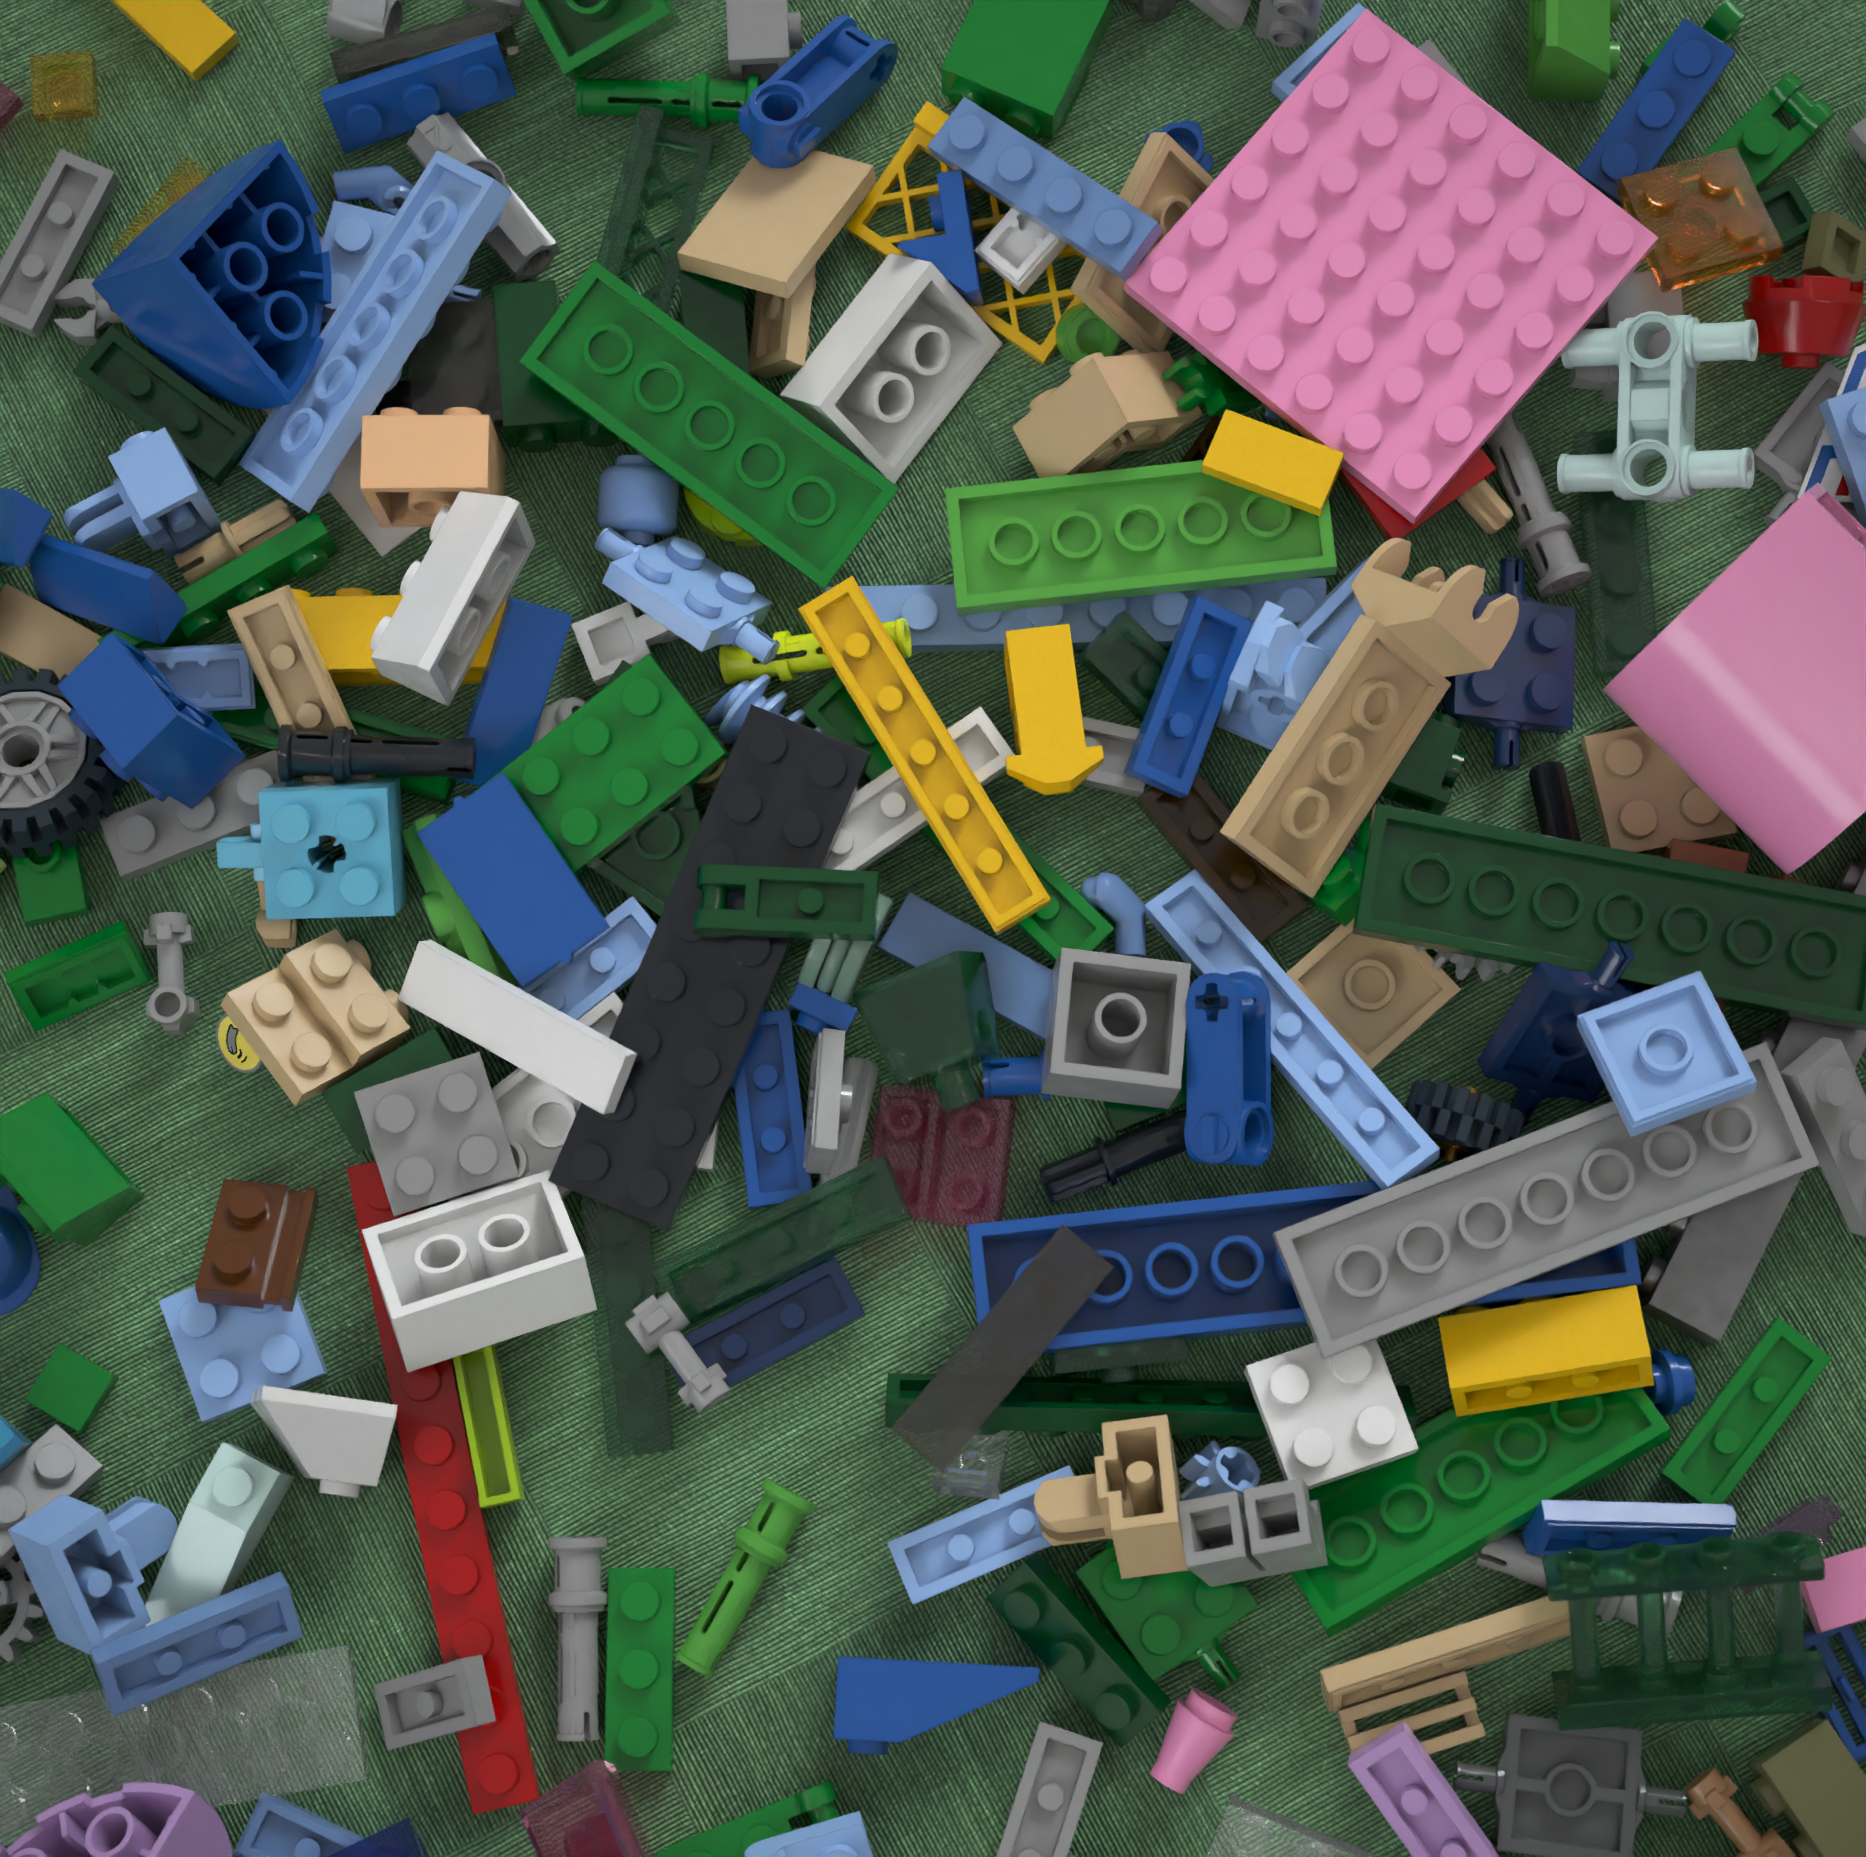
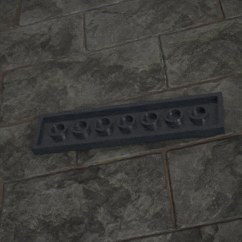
M751 704L609 1037L637 1053L615 1112L603 1115L581 1103L548 1181L664 1230H672L795 939L740 935L714 938L693 933L694 911L701 909L702 891L696 888L697 868L706 864L824 869L872 757L870 752ZM745 891L728 893L727 909L744 910Z

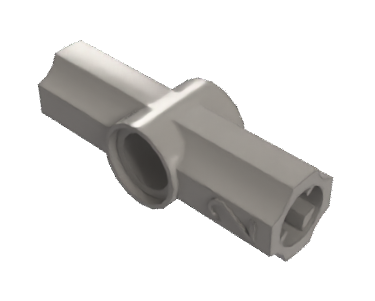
M448 112L437 116L432 114L417 125L413 136L407 141V146L424 169L438 150L497 180L513 192L503 207L504 210L500 222L491 232L485 235L483 240L518 282L528 278L534 279L547 270L554 257L560 252L559 245L508 185L501 168L483 155Z

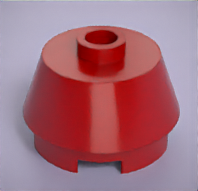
M1771 275L1750 277L1748 301L1741 302L1745 319H1753L1757 324V355L1782 357L1781 367L1792 369H1819L1820 358L1848 357L1866 315V305H1863L1864 281H1851L1852 278L1811 275H1802V278H1782L1781 282L1774 281V276Z

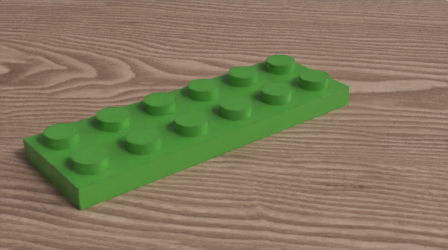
M1204 460L945 488L958 616L1336 575L1337 562L1329 498L1319 517L1202 473Z

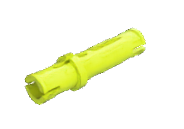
M906 618L882 623L902 657H911L912 641ZM788 630L775 632L773 640H777L780 643L777 654L805 650L807 655L770 661L766 665H763L761 661L737 645L720 646L719 650L721 674L727 685L735 684L739 681L754 680L765 673L769 677L778 676L782 682L796 680L798 673L833 668L813 633L792 636Z

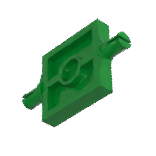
M1113 1539L1107 1541L1098 1556L1072 1573L1124 1649L1153 1681L1160 1678L1176 1665L1195 1659L1199 1660L1218 1687L1219 1692L1242 1676L1219 1644L1231 1625L1259 1606L1242 1581L1210 1587L1189 1569L1187 1571L1122 1579Z

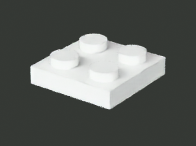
M1377 1339L1323 1360L1316 1343H1312L1245 1367L1246 1378L1285 1481L1303 1478L1308 1485V1490L1415 1454L1419 1449Z

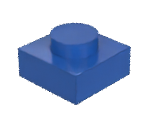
M800 982L788 1003L789 1009L799 1013L795 1024L818 1036L819 1032H822L823 1028L843 1030L845 1031V1037H847L858 1015L857 1009Z

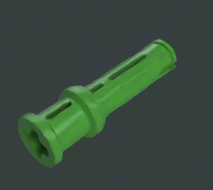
M767 1477L761 1485L765 1493L746 1527H738L733 1535L735 1537L733 1544L737 1546L735 1553L709 1596L681 1649L674 1656L686 1666L710 1678L713 1677L715 1668L739 1625L744 1620L748 1609L771 1568L779 1569L780 1565H785L789 1555L786 1552V1548L805 1515H813L817 1508L810 1501Z

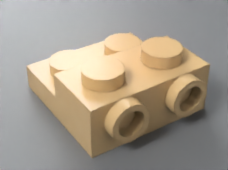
M337 929L285 954L277 968L228 992L220 1005L294 1106L303 1103L395 1051L410 1030L407 1024L409 1017L408 1009L405 1003L398 1000L399 994L391 989L382 991L370 975L371 961L365 948L356 940L346 942Z

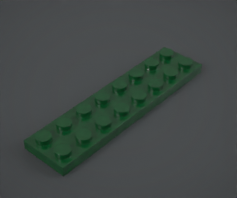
M1377 803L1372 810L1352 934L1535 968L1540 961L1575 971L1594 970L1606 952L1609 943L1616 941L1617 944L1621 942L1628 946L1635 954L1633 961L1629 963L1618 982L1648 990L1701 971L1717 1003L1866 1031V895Z

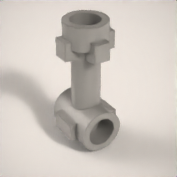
M156 913L148 917L149 929L143 930L144 946L146 948H157L159 988L151 994L149 1001L146 1002V1015L152 1022L160 1023L169 1036L184 1035L186 1031L193 1027L197 1018L200 1017L199 1002L194 997L185 995L183 946L195 944L194 928L188 925L187 914Z
M668 1292L658 1299L652 1295L632 1310L635 1316L625 1322L626 1326L647 1354H650L658 1347L661 1349L686 1384L677 1393L688 1407L693 1405L698 1413L702 1414L729 1395L732 1390L724 1381L728 1376L720 1365L716 1363L707 1368L680 1332L690 1322Z

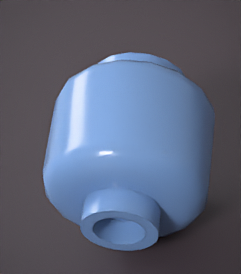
M642 455L616 457V465L604 469L599 477L597 523L602 529L613 528L615 532L636 546H651L655 542V537H665L673 533L677 528L680 483Z

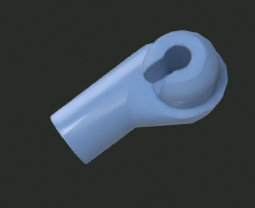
M387 165L334 171V184L339 202L370 199L384 213L395 216L414 187L399 172Z
M1101 872L1098 877L1086 878L1081 884L1080 895L1096 911L1102 909L1114 921L1115 954L1146 958V917L1143 901L1116 874Z

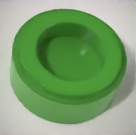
M1084 303L1069 308L1060 318L1056 328L1058 349L1064 358L1074 364L1093 353L1101 352L1104 357L1114 356L1121 340V336Z

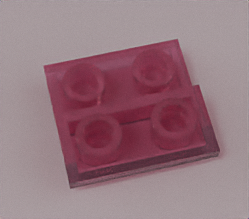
M880 1086L864 1213L885 1218L967 1228L969 1224L1002 1221L1016 1104L1006 1099L947 1095L941 1090Z

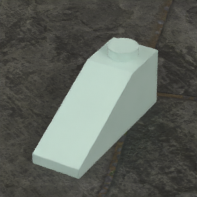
M225 1442L221 1443L188 1503L147 1599L145 1607L151 1621L145 1625L146 1627L233 1590L295 1476L239 1446Z

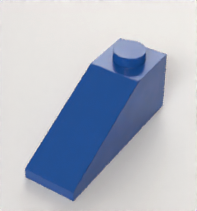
M838 1656L833 1739H847L848 1753L887 1755L888 1742L901 1743L1038 1682L1039 1667Z

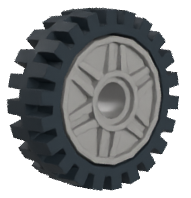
M28 668L13 669V682L7 683L0 672V856H2L6 848L13 858H27L30 847L35 849L39 857L54 854L52 842L60 840L64 848L68 849L78 844L74 832L81 828L90 836L99 828L95 815L99 813L108 818L115 808L111 795L121 796L124 786L123 779L117 776L100 756L106 748L99 739L93 740L83 733L68 716V712L73 706L57 687L68 676L66 674L59 680L53 670L40 668L37 678L34 679ZM36 758L30 765L18 767L24 761Z

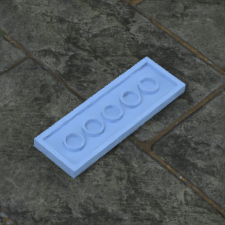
M437 150L319 335L320 338L324 339L323 346L304 386L290 404L273 408L238 464L290 502L310 513L317 500L323 497L331 488L335 472L351 446L361 440L362 415H372L384 394L397 384L402 373L403 364L417 342L424 338L432 329L436 319V312L452 287L460 283L469 269L471 257L485 235L491 232L500 222L503 215V207L513 192L488 175Z

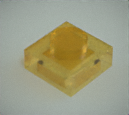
M90 50L30 56L32 109L38 122L99 117L96 60Z

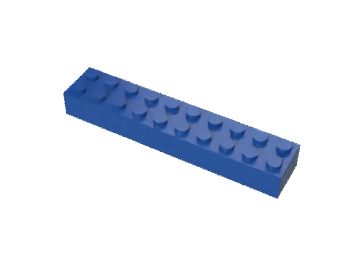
M1372 1180L967 1225L981 1362L986 1363L1309 1327L1272 1237L1273 1233L1382 1190ZM1635 1238L1446 1312L1458 1311L1470 1306L1496 1307L1519 1304L1522 1300L1538 1297L1560 1298L1596 1290L1632 1285L1637 1287L1642 1283Z

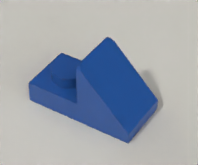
M961 169L936 173L939 194L929 195L930 212L935 233L945 231V234L902 241L897 246L902 256L932 262L970 306H983L985 302L978 256L974 252L976 242L967 184Z

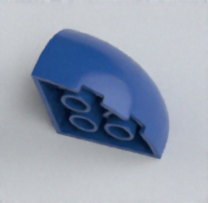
M279 139L234 160L190 190L145 228L91 284L135 336L158 359L182 378L201 390L229 403L247 408L270 409L290 404L304 386L315 366L324 339L319 337L322 325L324 305L331 303L332 275L329 251L322 252L318 230L313 214L319 212L316 201L297 163Z

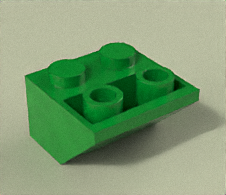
M48 1093L0 1116V1187L3 1188L7 1185L16 1195L23 1197L24 1201L17 1206V1209L41 1235L45 1236L49 1233L59 1243L68 1239L87 1247L145 1196L63 1102Z

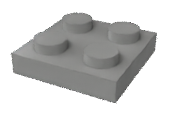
M479 1052L354 1092L394 1216L519 1176Z

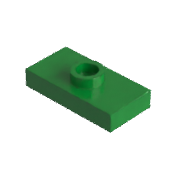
M75 831L74 834L78 841L77 831ZM60 840L52 842L54 853L52 855L39 857L35 849L30 847L27 858L12 857L24 923L29 927L92 913L79 841L78 844L68 849L64 848Z
M124 920L5 972L6 984L35 1032L153 980L151 969Z

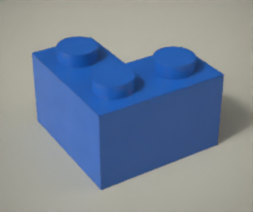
M112 632L57 686L73 706L68 712L72 722L91 739H99L106 748L100 754L104 763L126 782L136 777L143 787L160 801L164 802L170 796L193 809L246 757L213 715L179 695L146 653Z

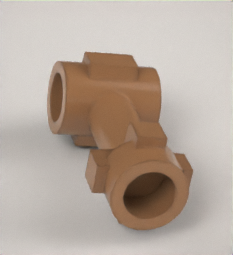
M1711 1766L1694 1777L1684 1787L1686 1797L1690 1800L1687 1806L1699 1820L1709 1814L1740 1851L1735 1857H1797L1772 1826L1762 1835L1758 1832L1730 1798L1737 1791L1738 1787L1726 1773L1721 1776L1714 1766Z

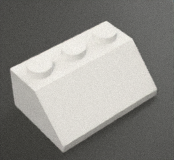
M890 253L809 356L805 366L798 370L784 388L780 396L790 407L895 484L996 353L1002 342L932 262Z
M460 491L451 508L444 506L439 511L429 535L430 540L433 542L423 561H414L410 565L400 587V595L403 598L392 618L385 616L379 622L372 636L370 649L374 652L371 655V659L382 676L449 707L536 543L520 502L508 496Z
M550 1169L362 1230L407 1372L597 1310L585 1256L555 1183L548 1181L551 1175Z

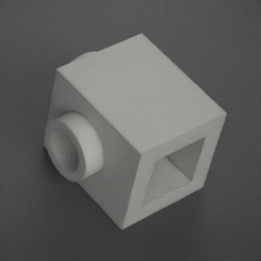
M726 0L728 62L731 80H748L750 74H760L763 84L791 59V50L803 48L801 12H789L788 0Z

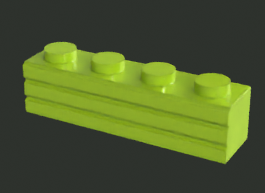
M493 1344L453 1357L480 1508L488 1509L524 1501L525 1496L496 1345Z

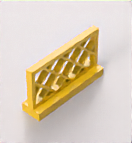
M926 101L913 120L915 128L845 226L847 232L885 258L890 253L902 256L897 248L899 242L945 234V231L935 233L934 228L916 231L911 201L939 194L938 184L909 189L906 176V168L920 149L934 157L927 146L949 118L948 114ZM938 160L940 162L942 172H948L949 168L951 170H954L945 163ZM964 177L968 190L979 188L990 196L993 217L972 220L974 232L994 228L1006 215H1000L998 201L1009 209L1012 207ZM899 180L901 191L889 193ZM903 203L908 233L882 238L866 227L879 207ZM1067 244L1055 259L1078 255L1085 260L1087 256ZM979 262L980 274L993 271L984 262ZM1052 262L1046 268L1049 293L1015 299L1013 286L1004 279L1007 301L977 307L970 306L989 329L1044 366L1058 348L1056 328L1062 317L1059 302L1073 299L1064 313L1069 308L1083 303L1070 289L1057 291ZM1052 303L1055 326L1043 343L1039 345L1020 332L1017 310ZM1009 312L1011 325L995 314Z

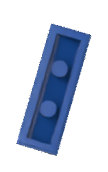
M43 534L29 560L35 591L38 599L43 604L156 644H162L167 640L188 610L185 606L186 603L156 571L47 534Z

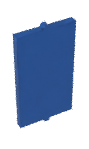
M503 772L467 798L456 797L453 800V808L417 832L429 853L522 988H526L561 962L571 964L574 960L573 954L611 928L507 775Z

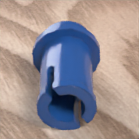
M1040 1049V1056L994 1059L984 1057L982 1069L985 1099L1002 1096L1042 1094L1040 1092L1045 1049ZM1042 1094L1043 1100H1050V1094Z

